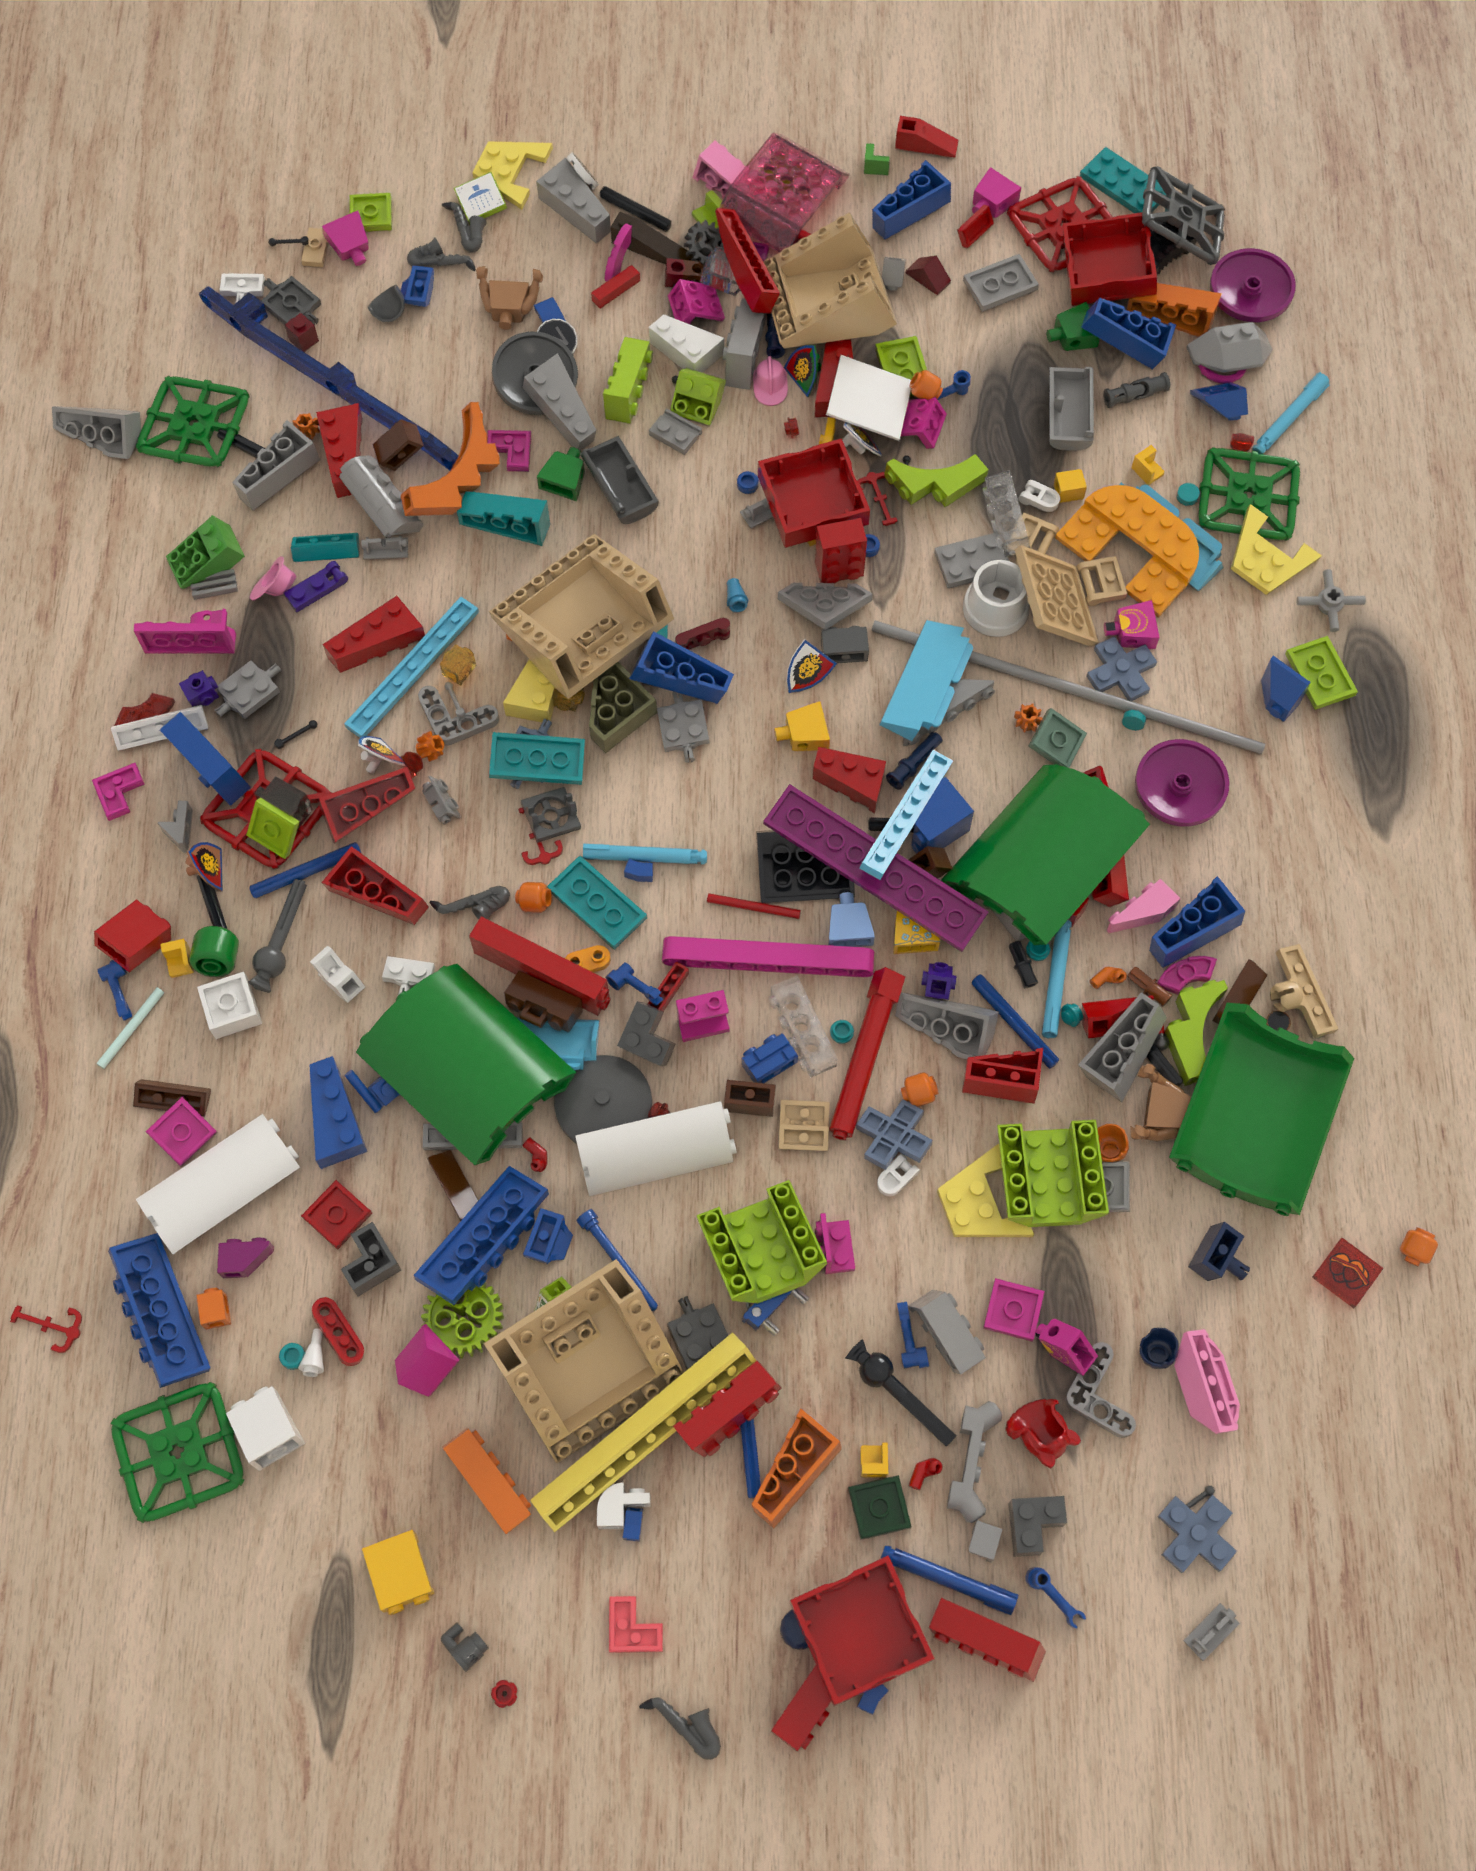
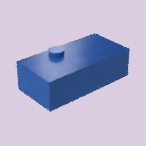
M181 712L160 729L164 736L201 774L198 779L207 788L212 786L230 806L251 788L232 765Z

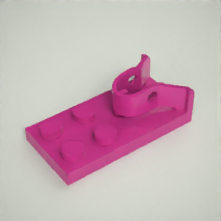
M224 608L222 610H206L194 613L190 617V623H175L171 621L166 623L148 621L134 623V633L145 654H234L236 632L226 625L227 611ZM205 616H210L209 620H204Z

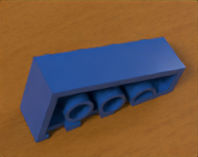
M925 160L918 171L914 170L905 183L901 182L893 194H888L872 209L873 229L886 240L951 202V182Z
M1099 298L1086 312L1081 328L1153 369L1166 357L1176 325L1173 323L1168 325L1161 323L1160 319L1156 317L1150 319L1141 316L1142 312L1136 310L1130 312L1125 310L1122 305Z
M653 631L629 679L718 704L727 692L734 674Z
M1217 876L1206 889L1198 893L1197 897L1190 904L1184 906L1175 918L1169 920L1152 936L1149 951L1161 967L1164 968L1241 926L1245 910Z
M331 1056L309 1064L315 1158L320 1169L368 1152L334 1057Z

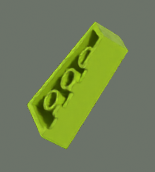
M624 337L618 353V362H615L613 366V376L609 377L608 389L605 388L603 392L605 419L631 424L632 417L637 415V399L642 397V382L647 380L648 363L651 364L653 359L650 341Z

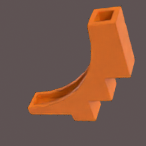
M470 402L462 409L463 440L459 456L452 469L437 481L426 485L409 487L401 494L405 516L453 515L462 507V497L459 493H465V491L474 492L481 486L479 472H491L500 464V456L496 450L495 443H487V433L484 430L483 413L480 410L479 402Z

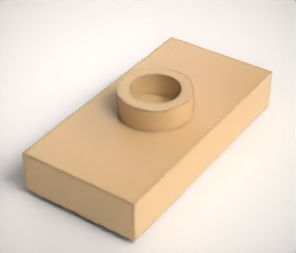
M309 228L307 233L309 241L304 247L301 260L302 265L323 268L328 241L323 236L322 229Z

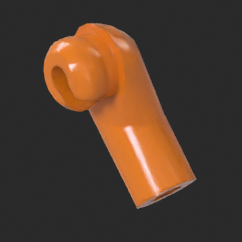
M1105 967L1090 979V984L1095 989H1098L1105 982L1122 983L1126 980L1127 974L1120 968Z

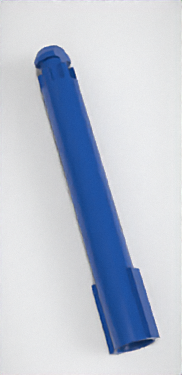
M891 1546L884 1547L881 1558L889 1555L893 1566L980 1600L986 1606L1012 1615L1018 1594L993 1584L987 1585L895 1548L893 1550Z

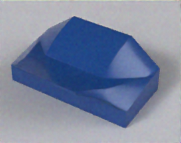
M412 265L411 274L402 283L401 287L405 304L427 307L430 304L434 284L433 268Z
M540 1208L523 1253L524 1257L546 1264L554 1260L565 1259L573 1234L565 1224L564 1215Z

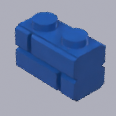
M781 1033L778 1036L773 1034L764 1040V1045L757 1049L751 1047L744 1052L741 1064L753 1082L766 1083L798 1063V1054L784 1034Z

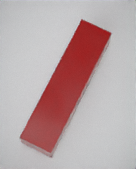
M630 265L592 291V301L601 309L640 282V272L633 265Z
M676 961L658 987V990L661 992L659 996L663 1000L657 1006L650 1001L647 1004L664 1012L689 975V968Z

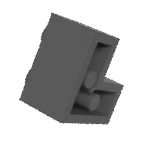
M637 1001L617 1046L659 1066H666L676 1043L654 1034L664 1012L644 1002Z
M373 1222L351 1234L363 1256L341 1268L357 1297L401 1271Z
M1064 1496L1011 1499L1008 1503L1014 1557L1041 1555L1044 1552L1041 1528L1063 1527L1067 1524Z

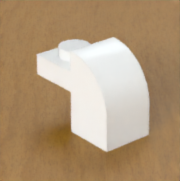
M326 946L310 961L320 978L347 1003L365 988L354 971L344 965L329 946Z
M617 1483L607 1488L601 1495L597 1505L598 1529H624L625 1508L651 1507L650 1493H645V1489L642 1488L629 1489V1493H625L624 1483Z

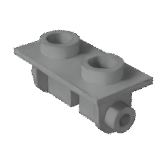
M766 498L751 506H746L745 509L740 511V514L750 528L773 518Z
M399 536L396 538L369 539V537H366V539L361 541L362 549H364V560L408 558V538Z
M429 776L428 778L431 783L423 784L422 792L430 805L438 802V804L432 807L438 821L447 824L451 821L450 817L452 816L460 819L461 816L457 811L459 806L447 793L449 789L442 779L438 780Z
M1220 1603L1183 1641L1204 1661L1240 1623L1235 1619L1236 1614L1230 1608L1226 1609Z

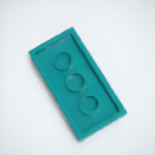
M1103 148L1080 171V177L1133 213H1141L1144 205L1143 192L1147 186L1148 174L1109 148ZM1156 180L1155 190L1167 197L1166 193ZM1154 201L1152 202L1151 213L1159 206Z
M493 732L489 778L582 785L585 739Z
M581 856L577 857L547 886L554 897L614 950L647 919V914Z

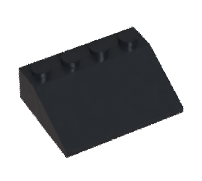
M756 831L761 903L840 898L839 895L845 892H851L855 897L854 882L775 831Z

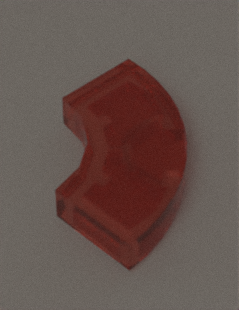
M152 693L148 700L138 706L122 707L114 726L169 713L175 701L173 698Z

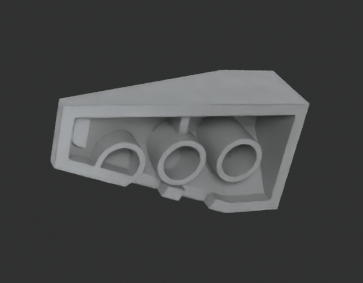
M52 406L53 429L73 439L77 438L87 443V446L102 451L108 457L130 458L141 432L140 412Z
M901 992L895 1016L917 1031H922L930 1036L937 1044H942L950 1049L951 1053L957 1057L968 1059V1057L986 1055L995 1034L999 1012L974 1005Z

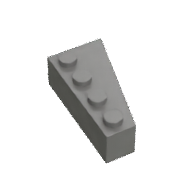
M566 157L536 181L538 198L596 244L611 232L609 213L574 170Z
M742 298L740 307L736 306L734 315L736 320L732 319L731 333H728L727 336L728 347H724L723 360H726L725 386L750 390L751 375H753L755 370V360L759 352L766 313L752 312L745 298Z
M557 353L524 377L523 389L569 444L581 451L594 441L596 428Z
M288 420L282 425L283 429L280 433H275L271 437V443L266 449L262 448L257 453L258 458L253 463L250 462L232 482L240 500L252 510L256 509L320 460L314 442Z
M1141 992L1078 1064L1086 1078L1120 1102H1123L1167 1018L1161 1006Z

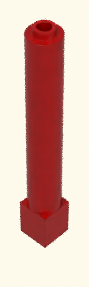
M887 967L874 971L867 998L870 1000L829 1127V1131L833 1133L832 1136L839 1140H846L853 1136L893 1004L898 1003L906 976Z

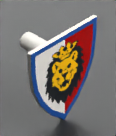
M847 422L844 423L843 427L849 432L842 439L845 448L850 444L860 455L868 449L874 454L882 456L876 444L863 428Z
M804 639L791 657L787 669L786 682L788 693L800 692L815 686L834 669L837 663Z
M362 736L358 740V746L366 750L361 753V759L370 761L366 768V771L374 774L383 759L398 765H408L381 738Z

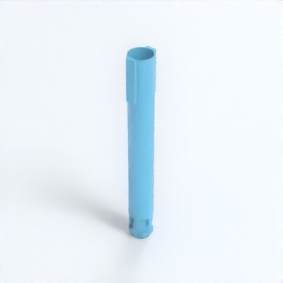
M1319 372L1303 388L1304 391L1258 439L1257 444L1253 446V451L1263 454L1310 403L1317 400L1329 386V379L1326 375Z
M583 843V858L590 860L628 861L631 859L638 862L697 864V862H701V865L707 863V851Z
M1070 920L1066 921L1054 937L1042 1027V1036L1048 1039L1056 1038L1058 1034L1070 942V927L1072 926Z

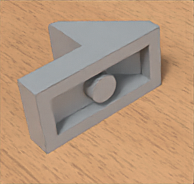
M178 801L177 809H174L173 812L174 822H158L162 832L183 853H186L189 849L193 812L188 801Z

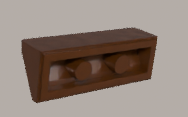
M1248 959L1214 1016L1213 1022L1219 1024L1227 1002L1248 1004L1250 1006L1267 977V974L1254 961Z
M140 1079L135 1082L133 1107L168 1111L183 1097L201 1116H205L211 1089Z
M451 1150L432 1155L427 1159L461 1221L478 1200Z

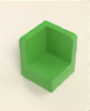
M866 143L864 174L888 175L890 157L874 155V144Z

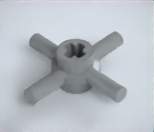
M1326 569L1323 571L1325 589L1318 596L1297 597L1296 602L1297 606L1318 605L1319 610L1329 617L1330 631L1337 632L1339 631L1337 612L1344 605H1365L1366 597L1344 596L1343 591L1334 586L1332 570Z

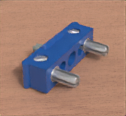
M796 1288L761 1303H754L752 1306L746 1302L748 1310L743 1315L742 1322H747L755 1331L762 1325L769 1333L775 1336L779 1329L768 1319L790 1294L796 1297L802 1304H805L809 1297L799 1288Z

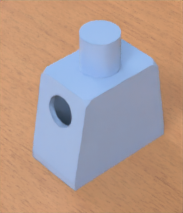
M851 892L841 893L839 895L840 904H834L831 908L828 945L848 947L873 946L875 935L866 904L863 902L854 903V895Z

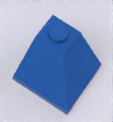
M1229 382L1190 390L1192 396L1219 415L1228 418V420L1241 419L1242 415L1248 414L1247 389L1240 385Z
M1275 656L1271 657L1261 679L1265 708L1273 717L1279 718L1284 722L1300 705L1311 682Z

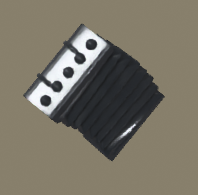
M1167 221L1158 222L1178 235L1179 228L1169 225ZM1150 229L1151 250L1154 253L1157 274H1160L1164 266L1167 267L1168 262L1172 263L1173 258L1177 260L1178 256L1181 258L1182 253H1190L1182 247L1180 249L1177 248L1172 241ZM1186 236L1187 241L1194 245L1197 241L1194 237Z

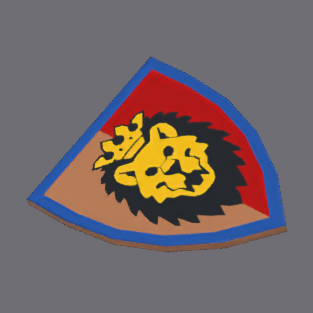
M200 842L193 845L186 852L188 857L185 862L189 865L186 868L187 874L189 876L199 874L211 887L220 892L223 891L222 848L208 842Z

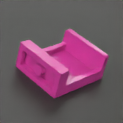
M724 990L676 1000L677 1021L683 1042L730 1032L726 1017L729 1009Z

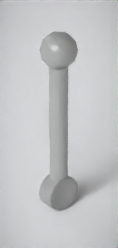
M446 682L445 689L449 691L457 709L455 711L456 716L462 718L465 716V711L458 703L453 691V683Z

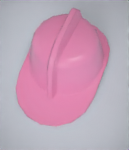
M768 356L767 360L760 362L753 373L754 394L760 403L767 406L778 405L784 401L788 392L786 370L779 361L772 359L771 356Z
M282 556L275 560L269 571L254 586L250 594L252 601L258 599L264 593L280 596L290 589L296 579V574L283 564L284 558Z

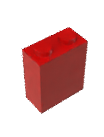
M137 899L94 931V946L129 973L161 948L160 944L171 941V925L164 918H160L149 906L143 905Z

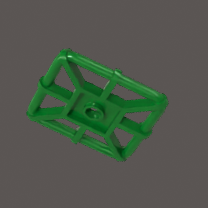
M165 377L151 408L147 409V418L137 439V451L150 456L171 459L175 463L187 462L208 467L216 466L217 468L222 466V462L227 457L235 435L240 431L239 425L248 405L249 393L245 389L212 383L211 380L199 381L183 377ZM175 385L201 389L198 401L184 400ZM169 388L178 401L173 414L159 411ZM211 391L234 396L218 405L206 404ZM237 406L231 423L224 424L218 422L222 413ZM155 420L169 422L165 432L147 440ZM192 420L198 421L197 423L195 422L193 423V425H190V422ZM219 429L227 430L217 455L209 443L214 431L218 432ZM169 440L181 441L178 449L175 451L155 448ZM189 444L203 445L211 458L186 454Z
M1212 447L1207 451L1203 479L1199 485V490L1201 491L1198 511L1199 525L1210 530L1240 534L1241 525L1215 521L1227 513L1243 515L1244 522L1247 507L1251 504L1268 516L1266 521L1274 529L1260 528L1257 534L1263 538L1288 541L1293 536L1297 505L1300 503V497L1298 496L1300 463L1297 460L1285 457L1258 454V451L1253 450L1245 452ZM1221 457L1249 461L1248 474L1234 472ZM1256 462L1285 466V468L1271 477L1255 475ZM1213 463L1228 478L1227 487L1211 483ZM1291 474L1289 495L1272 494L1273 484ZM1244 492H1251L1253 495L1251 498H1248ZM1209 494L1226 496L1225 505L1212 514L1207 515ZM1271 503L1288 506L1286 527L1270 511Z
M212 1382L199 1384L167 1397L165 1395L159 1396L156 1401L126 1411L116 1419H112L110 1423L112 1425V1438L121 1467L119 1474L120 1477L124 1478L131 1507L137 1517V1521L141 1523L155 1521L186 1508L191 1510L196 1508L197 1504L229 1493L239 1485L242 1486L244 1482L243 1467L233 1436L235 1432L230 1426L224 1402L216 1384ZM203 1394L191 1419L174 1425L169 1406ZM212 1399L221 1431L202 1438L198 1423ZM161 1410L166 1428L152 1434H147L125 1423ZM122 1430L145 1440L151 1458L131 1465ZM224 1440L233 1474L210 1464L205 1446ZM175 1446L179 1448L184 1447V1451L179 1459L176 1456H171ZM153 1466L157 1482L145 1505L142 1506L134 1473ZM208 1470L229 1481L194 1494L189 1476ZM181 1480L186 1498L153 1510L165 1485Z

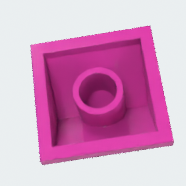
M424 1324L395 1359V1367L399 1385L429 1397L460 1360L427 1324Z

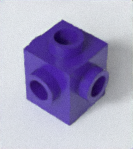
M203 670L193 673L188 679L179 683L192 707L202 705V707L207 706L219 698L215 690L219 688L212 675L207 677Z
M943 962L929 963L928 971H923L921 985L926 986V997L949 1000L950 989L955 990L957 978L956 975H952L953 966H948V964Z

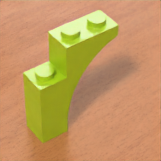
M976 454L959 464L941 469L915 468L893 458L886 463L885 478L898 489L901 498L907 500L910 505L932 492L934 499L937 502H941L944 507H947L985 482L989 469Z
M1211 980L1204 983L1202 987L1195 989L1192 986L1180 991L1175 1001L1182 1019L1170 1022L1165 1030V1034L1169 1039V1050L1183 1079L1184 1086L1197 1083L1206 1059L1203 1046L1204 1022L1210 1008L1225 995L1228 989L1225 980L1219 982Z

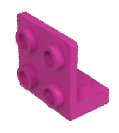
M679 279L667 295L674 318L690 324L695 316L718 321L725 319L717 291L711 285L708 286L704 283Z
M936 397L929 400H908L901 436L917 435L926 449L935 447L947 415Z
M821 1213L820 1220L816 1221L815 1237L818 1243L821 1242L820 1248L827 1261V1265L824 1267L825 1274L855 1271L849 1220L827 1222L826 1214Z

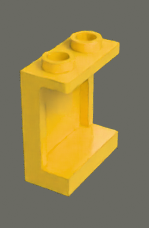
M413 1530L362 1548L380 1611L388 1612L389 1615L403 1611L404 1605L414 1602V1605L425 1603L430 1600V1595L435 1594L418 1546L417 1534Z

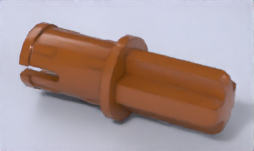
M1134 967L1128 973V978L1144 990V994L1153 995L1154 999L1162 1007L1171 999L1172 994L1156 983V979H1151L1138 967Z

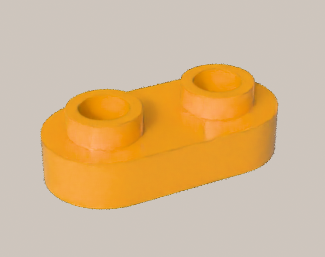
M601 945L575 951L565 957V959L571 962L578 960L580 962L579 966L593 973L606 969L611 961L609 950ZM596 954L603 955L600 959L594 958Z

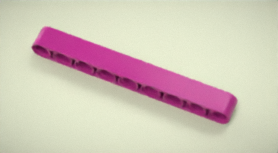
M669 936L663 939L662 963L673 966L677 961L685 967L871 977L874 974L875 952L865 947Z

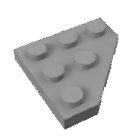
M792 583L778 592V600L826 630L871 602L872 593L858 584L847 583V587H834V583H816V586H803V583Z

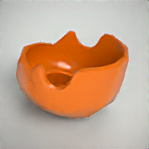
M1107 1123L1098 1127L1102 1162L1113 1163L1123 1160L1129 1150V1140L1125 1130L1117 1124Z

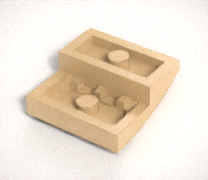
M781 1100L779 1149L828 1151L830 1102Z

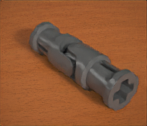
M1162 372L1160 376L1154 378L1145 377L1130 384H1121L1120 387L1115 389H1104L1103 397L1105 404L1108 408H1112L1114 404L1121 402L1129 403L1133 399L1139 400L1150 397L1155 392L1162 390L1167 392L1171 386L1170 379L1166 372Z

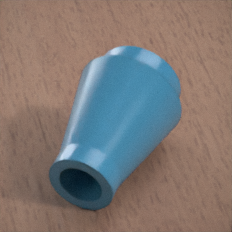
M729 579L726 583L727 606L733 612H741L747 608L748 597L738 579Z

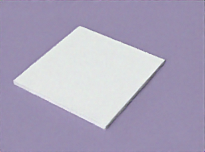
M841 355L826 415L899 441L911 391L909 386L911 380Z

